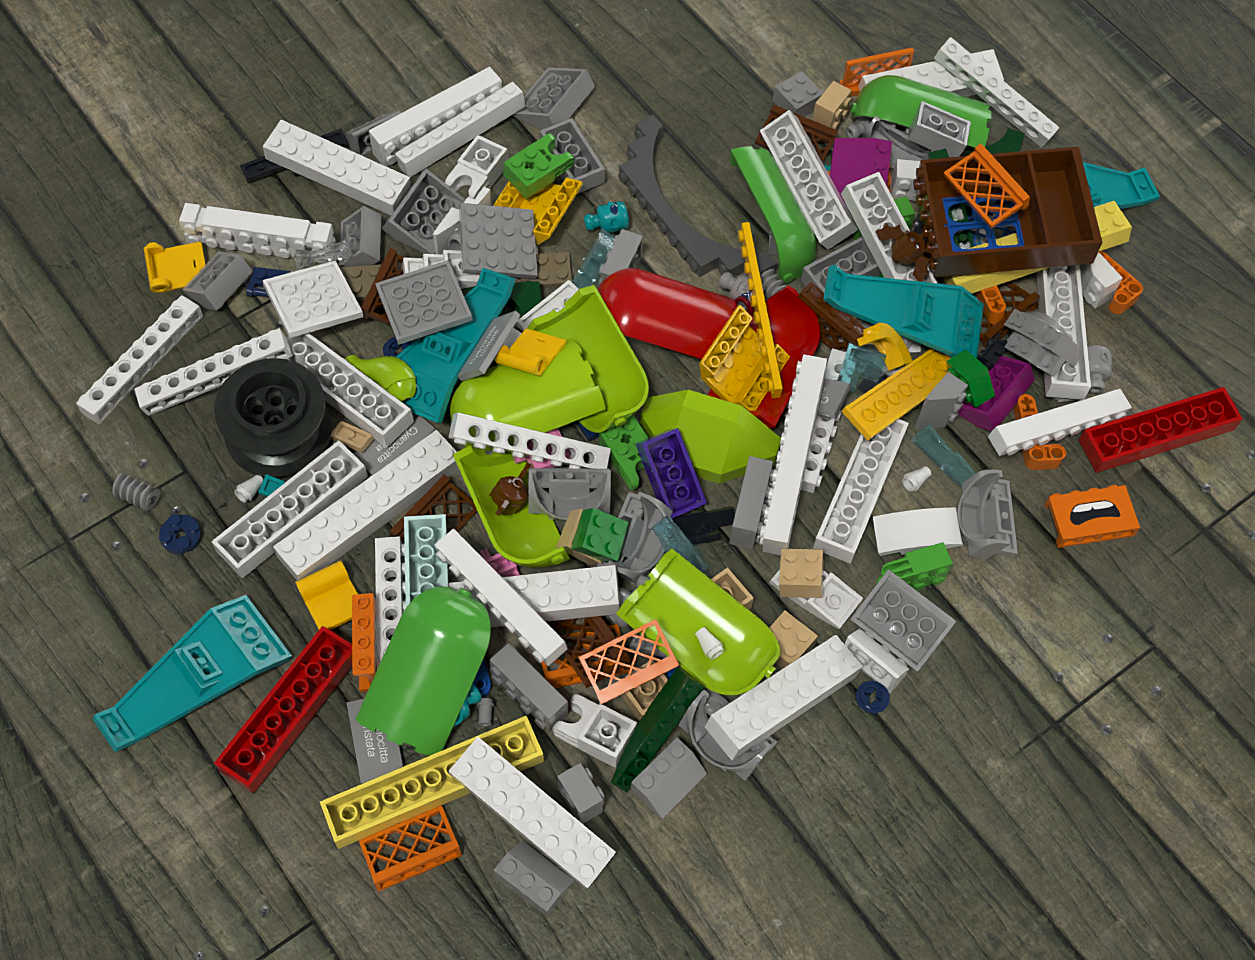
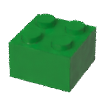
M966 349L946 361L948 366L947 373L950 372L968 385L965 391L967 396L964 399L966 403L970 402L976 408L995 396L987 367Z
M595 508L582 510L571 549L605 563H608L609 560L616 562L620 555L629 522Z

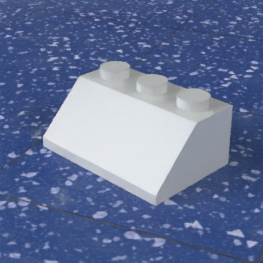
M858 629L847 637L845 645L863 665L861 670L874 681L883 684L888 692L891 693L906 676L909 670L906 663L899 658H895L887 647L878 644L873 636L866 631Z

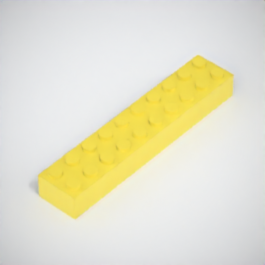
M1111 201L1094 207L1103 242L1099 251L1129 242L1132 226L1116 202ZM1014 233L996 239V244L998 246L1018 244L1017 234ZM988 242L968 249L988 247ZM1047 268L944 276L943 279L947 285L963 286L972 294Z
M527 716L320 801L337 848L345 847L471 793L450 776L448 771L477 737L482 739L520 772L544 762L543 752Z

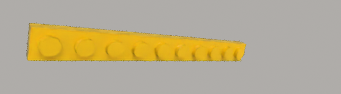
M745 222L742 223L741 230L738 231V241L742 242L741 257L745 258L744 272L748 274L749 278L747 279V288L752 293L750 296L751 307L755 308L753 314L754 323H758L757 338L761 340L760 354L765 359L763 364L764 374H768L769 379L767 380L768 392L771 391L772 398H780L783 388L750 223Z

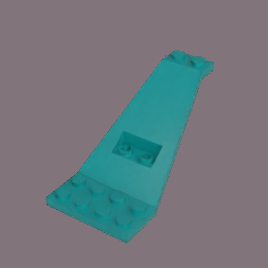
M1083 162L1094 207L1115 201L1118 207L1122 209L1142 206L1159 200L1160 195L1145 167L1127 173Z
M836 265L829 266L823 300L835 309L874 325L886 323L899 335L943 352L951 358L965 349L975 358L977 357L984 304L963 286L847 274Z
M482 267L477 285L464 296L473 320L417 338L396 356L406 362L416 377L414 396L401 401L411 409L412 413L442 424L453 387L458 380L457 375L493 319L498 317L510 298L515 278Z
M247 595L210 608L114 707L95 714L93 721L113 751L117 752L148 737L248 679L290 661L292 655Z

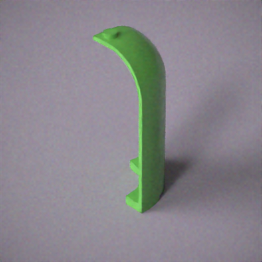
M884 75L868 82L859 92L856 102H853L850 108L852 119L857 117L874 118L876 115L881 120L910 128L921 101H924L970 121L967 146L973 147V150L979 144H982L984 147L986 146L990 129L986 128L987 121L990 122L991 110H988L990 107L988 103L897 75Z
M752 146L731 149L730 163L732 167H739L772 231L778 251L779 280L782 279L784 283H789L801 277L803 267L816 260L817 241L813 229L774 156L768 150L763 148L757 150L753 149Z
M443 586L434 587L422 592L409 603L398 622L355 720L372 732H376L378 729L387 734V740L402 746L403 742L415 747L414 751L430 756L443 750L486 654L490 640L491 626L488 612L479 600L471 596V591L460 587V590Z

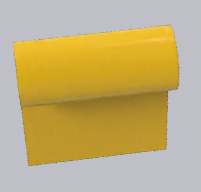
M341 560L295 582L318 629L323 625L331 630L352 620V595L358 593L350 581Z

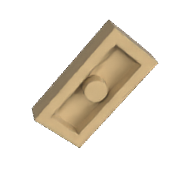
M340 421L331 432L332 440L336 442L339 440L343 445L361 453L374 440L372 434L343 421Z

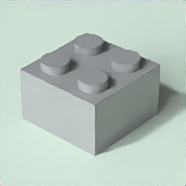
M801 71L775 86L773 101L777 106L805 117L814 112L815 103L822 96L823 92Z
M581 763L558 775L557 780L558 790L574 817L584 824L603 812L604 794L599 786L595 787L592 783L593 776L587 767L583 768Z

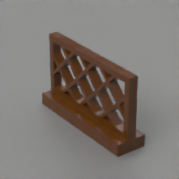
M773 104L770 115L762 129L788 110ZM792 112L799 119L806 134L811 136L812 140L810 141L814 144L819 158L824 163L832 145H834V139L837 138L838 130ZM760 132L755 140V144L770 150L767 143L761 140L763 136ZM824 141L828 145L825 148L819 149L817 143Z
M389 249L363 302L361 310L363 311L362 318L368 320L370 317L391 325L386 313L382 315L374 313L376 308L383 306L382 301L379 303L381 299L375 283L404 274L403 270L399 271L396 266L398 261L403 262L404 258L397 254V250Z
M1011 281L997 285L1001 296H1011L1012 301L1004 302L1006 306H1012V310L1005 311V317L997 324L993 325L988 320L981 323V327H987L988 329L984 334L980 332V340L983 342L982 346L987 348L986 344L991 337L995 338L999 332L1001 333L999 339H1002L1011 331L1004 324L1014 309L1020 312L1035 311L1038 308L1040 295L1035 292L1029 294ZM1006 285L1011 291H1000V288ZM1014 296H1022L1025 299L1023 301H1015Z
M811 282L800 292L798 298L815 311L820 326L819 340L831 350L843 351L841 347H845L847 353L853 354L859 346L857 339L863 337V330L866 328L851 315L835 309L823 300L824 292ZM823 323L827 324L828 329H824ZM827 335H831L833 341H831L827 337ZM837 336H841L843 342H840Z
M444 474L390 530L389 537L400 536L402 544H405L403 539L404 517L424 516L428 511L429 515H432L431 508L434 505H443V514H446V518H458V525L453 527L457 532L478 511L474 502L454 486ZM452 490L456 494L457 500L445 501V494ZM457 504L458 514H446L445 505ZM460 504H468L473 510L470 513L460 514ZM447 528V532H450L453 528Z
M601 616L584 617L583 626L573 625L575 620L579 618L561 620L551 626L555 632L560 629H567L565 636L560 637L566 644L567 642L576 643L574 650L567 649L563 655L586 688L592 686L589 679L585 678L586 672L583 665L575 663L576 657L594 650L595 645L602 646L616 639ZM571 630L581 631L579 637H569ZM585 631L594 632L593 639L583 638ZM581 643L590 644L588 652L579 651ZM609 647L605 657L617 661L620 648ZM623 650L619 662L631 666L629 656ZM591 657L585 659L589 668L598 669L596 665H589ZM604 659L600 672L610 675L613 673L615 664L610 667H604ZM618 664L616 671L622 667L625 671L629 668ZM599 674L596 683L607 676Z

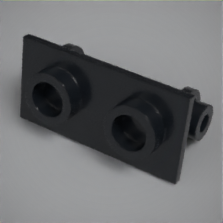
M1000 332L995 338L991 337L986 344V350L982 349L976 357L988 370L994 367L1007 350L1005 346L1008 342L999 339Z

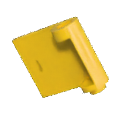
M201 241L166 249L155 242L149 243L144 247L149 285L153 293H163L184 288L206 265Z
M526 328L509 349L508 346L502 345L495 356V362L540 376L567 342L565 339Z

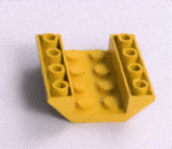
M566 178L562 185L551 183L528 199H525L508 182L493 206L533 210V234L535 235V245L538 246L550 238L583 183L582 181Z
M738 305L700 361L701 379L722 400L741 405L746 410L755 411L768 392L767 380L769 379L768 374H764L763 364L765 359L760 354L761 340H758L757 333L749 326L753 318L741 305ZM775 344L774 348L780 373L790 356L778 344Z

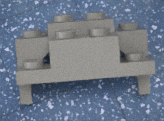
M876 115L863 137L892 141L890 166L892 169H894L897 159L927 160L929 159L927 153L934 151L907 140L908 127L881 120Z
M1014 309L1004 324L1013 331L1007 339L1008 343L1005 346L1007 351L1053 377L1064 362L1075 367L1080 355L1079 347L1055 320L1040 311L1020 312Z
M529 468V513L544 514L549 519L567 521L570 511L577 509L595 508L610 514L611 472L609 469ZM543 488H549V493L546 492ZM589 488H596L594 491L589 493Z
M983 470L962 483L963 494L958 504L957 518L963 541L968 543L970 557L987 560L994 554L1011 557L1018 554L1010 481L1000 479L1003 477L1002 470ZM988 494H990V499L986 501Z
M629 492L618 518L629 522L618 561L612 562L609 560L608 563L602 561L601 564H597V567L615 565L619 577L637 584L640 575L645 576L661 559L666 549L669 536L668 520L672 510L663 502L642 492H639L638 495Z
M710 689L707 691L703 690L687 709L678 726L689 734L693 742L692 744L707 761L722 768L725 772L727 770L735 772L746 781L766 755L774 748L777 741L769 736L752 747L751 750L746 751L732 761L705 728L709 720L707 714L711 716L728 705L729 702Z

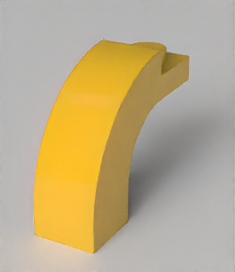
M877 323L864 329L863 337L857 339L859 346L871 344L880 351L888 371L900 368L913 361L901 336L886 323Z

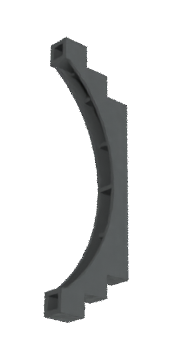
M654 114L637 122L634 133L637 140L629 143L626 155L629 161L619 165L618 177L620 182L628 187L629 193L636 197L640 207L648 212L649 218L656 222L660 232L668 237L670 244L676 247L680 257L688 262L690 269L696 272L699 277L718 268L721 275L725 272H730L736 277L743 273L744 263L746 262L745 258L741 257V249L733 248L705 237L686 224L670 208L657 185L653 168L654 151L658 140L663 138V125ZM767 251L755 252L760 274L769 269H775L776 271L777 263Z

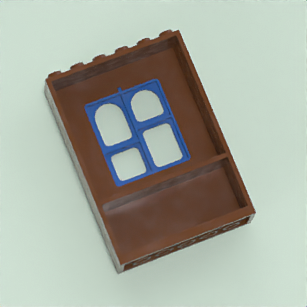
M1079 146L991 154L1030 196L1028 207L1024 210L1019 209L1012 214V218L1005 219L995 226H1014L1018 238V244L998 246L993 228L991 229L972 207V222H955L949 217L948 210L951 206L968 202L945 178L944 172L967 156L921 160L919 168H916V179L913 180V187L918 193L916 202L917 206H920L921 209L919 218L920 222L924 224L922 233L925 235L924 238L927 239L926 253L930 255L929 269L933 270L934 277L1094 263L1103 242ZM972 159L967 163V168H978L979 164ZM955 171L951 176L954 179H962L963 172ZM966 172L965 180H976L977 173ZM979 173L978 181L990 182L991 177L988 174ZM964 184L963 189L966 192L974 193L975 185ZM978 185L977 193L988 194L989 186ZM991 187V194L1002 195L1003 190L1000 187ZM976 198L975 202L978 205L979 202H986L987 198ZM1009 201L1010 207H1014L1015 204L1013 203V201ZM982 228L986 232L988 247L962 249L953 240L955 233L961 230Z

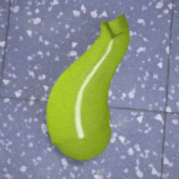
M350 355L344 359L399 401L414 396L416 377L412 369L403 360L392 356L360 359L357 355Z

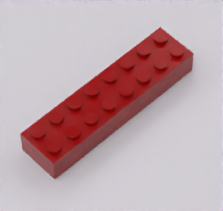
M1225 387L1087 428L1082 433L1079 442L1093 469L1098 473L1234 431L1243 418Z
M322 625L216 759L214 765L218 771L254 794L352 667V644Z

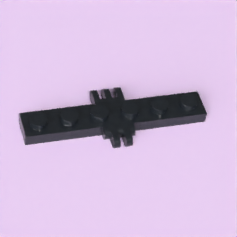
M341 128L319 136L341 147L349 146ZM265 156L240 165L247 183L287 169L265 159ZM292 171L294 176L298 175V173Z

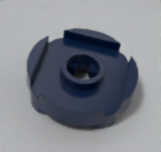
M171 515L163 523L159 531L160 542L166 551L175 555H182L189 550L193 551L202 539V532L198 522L188 515ZM180 531H183L185 536H180V538H177L176 534Z

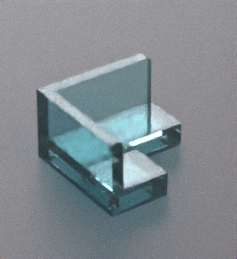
M849 343L837 381L849 383L851 386L849 391L851 392L855 391L859 377L878 382L886 354Z

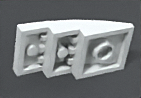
M483 187L475 200L467 197L464 203L492 206L490 189ZM452 207L433 233L436 254L442 255L443 250H449L448 239L454 230L460 226L458 209Z
M443 250L442 255L423 254L422 258L404 257L402 262L403 273L406 274L449 260L460 289L476 286L480 274L462 273L461 251Z
M956 507L918 509L873 517L877 548L880 556L897 552L903 555L907 552L944 542L946 549L963 545Z
M779 569L769 583L780 591ZM824 570L822 598L788 597L805 610L837 629L841 628L863 599L832 572L827 574Z

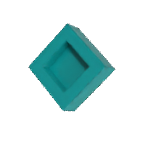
M266 474L258 494L268 497L281 487L285 481Z

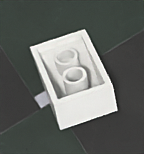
M1099 252L1093 264L1080 265L1082 294L1085 300L1094 308L1111 300L1123 279L1121 275Z

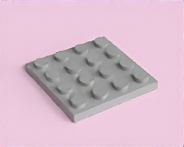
M460 203L462 273L480 274L483 267L509 277L536 279L538 274L535 235L533 234V210Z
M449 260L375 283L398 345L473 320Z

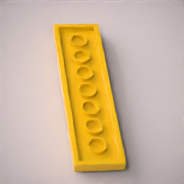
M931 348L844 407L841 412L869 441L925 401L928 394L947 374L948 366L946 361L951 357Z

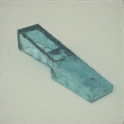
M930 424L911 439L960 488H962L963 482L976 474L959 452L954 453Z

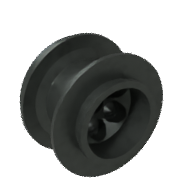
M269 358L251 362L233 372L224 381L217 393L214 404L216 424L224 437L226 448L232 459L249 473L265 477L267 474L275 478L296 475L320 456L329 444L332 421L329 410L325 405L322 386L316 376L299 363L280 358Z

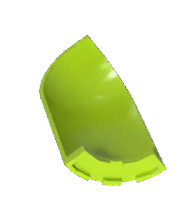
M595 285L578 289L569 300L563 303L565 307L560 311L556 312L554 309L545 315L533 319L527 329L565 340L573 338L582 350L580 355L583 361L588 360L594 374L591 375L595 386L599 385L606 409L578 421L586 429L600 433L615 426L619 427L627 422L626 419L638 411L645 403L649 386L647 376Z
M569 338L566 340L565 346L540 376L499 364L488 368L483 375L464 380L453 395L450 415L451 420L453 414L462 413L545 433L603 411L606 408L599 385L595 386L591 375L594 373L588 360L583 361L580 355L582 353L581 348L573 338ZM471 426L469 428V435L475 437L476 429ZM490 431L488 438L492 442L495 440L496 435L493 431ZM510 435L507 441L511 446L514 445L515 439ZM466 442L464 446H474V443ZM487 446L486 449L475 448L482 451L493 450V448Z
M471 445L453 454L495 549L505 559L516 565L528 568L550 567L570 560V556L566 553L563 546L558 549L556 548L560 534L553 519H549L544 514L529 513V496L517 513L512 515L501 514L500 516L495 514L498 506L489 496L490 492L500 478L506 476L517 478L526 465V461L515 464L512 456L513 452L505 451V454L492 452L493 454L489 455L485 451L477 450ZM528 469V471L526 472V474H525L524 477L522 478V481H523V483L526 485L527 490H528V494H529V469Z
M673 549L664 554L648 576L651 579H647L643 585L640 584L616 613L633 629H637L657 619L679 666L703 686L719 694L739 695L753 689L764 676L766 678L770 677L776 669L773 665L780 656L779 643L769 627ZM655 625L646 629L644 638L656 641L658 631ZM703 627L723 644L724 652L713 660L705 656L695 635ZM659 637L658 643L664 644L661 637ZM656 646L665 655L669 656L665 647Z

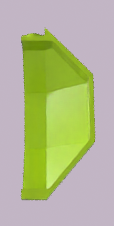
M683 390L647 397L641 412L640 424L649 438L669 429L678 428L696 476L718 484L745 475L749 456L773 461L772 465H774L780 449L781 437L743 406L695 391Z

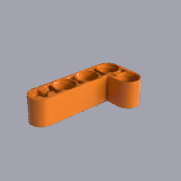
M1103 250L1099 251L1123 278L1109 303V310L1112 313L1122 314L1137 302L1143 291V286Z
M997 285L975 292L977 299L984 304L983 312L991 324H997L1005 317L1006 304Z
M1024 394L1019 397L1014 407L1015 420L1038 414L1035 399L1031 395ZM1037 444L1028 450L1022 449L1025 465L1031 470L1056 469L1065 458L1066 450L1059 444H1044L1041 446Z

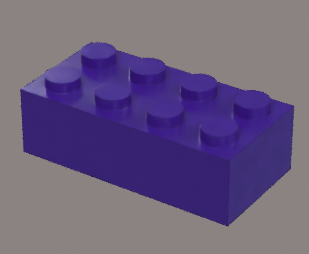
M678 428L669 429L635 443L656 499L672 510L670 519L707 503Z

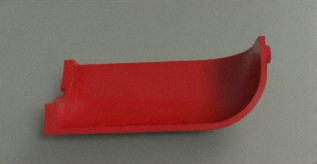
M636 268L622 269L612 273L597 289L623 335L700 359L704 357L737 308L735 300L730 297Z
M789 285L765 301L774 345L778 344L790 356L780 372L783 388L780 398H772L771 391H769L757 409L749 411L768 428L776 426L793 393L792 388L797 375L798 361L802 362L803 354L813 356L820 338V326L815 311L798 298L799 293ZM752 317L753 319L749 326L757 333L758 323H754V317ZM712 389L709 390L708 396L721 399Z

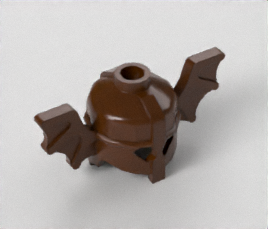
M886 224L882 229L876 230L875 233L883 241L891 238L896 239L891 245L892 260L897 264L902 263L904 265H911L915 262L916 267L913 271V276L919 282H923L924 277L930 273L927 268L930 259L923 255L926 252L923 239L925 235L923 233L919 235L916 232H908V230L903 232L900 225L891 227Z
M528 462L517 478L514 476L500 478L490 492L489 496L498 506L496 515H512L517 513L527 500L529 494L522 478L531 465Z

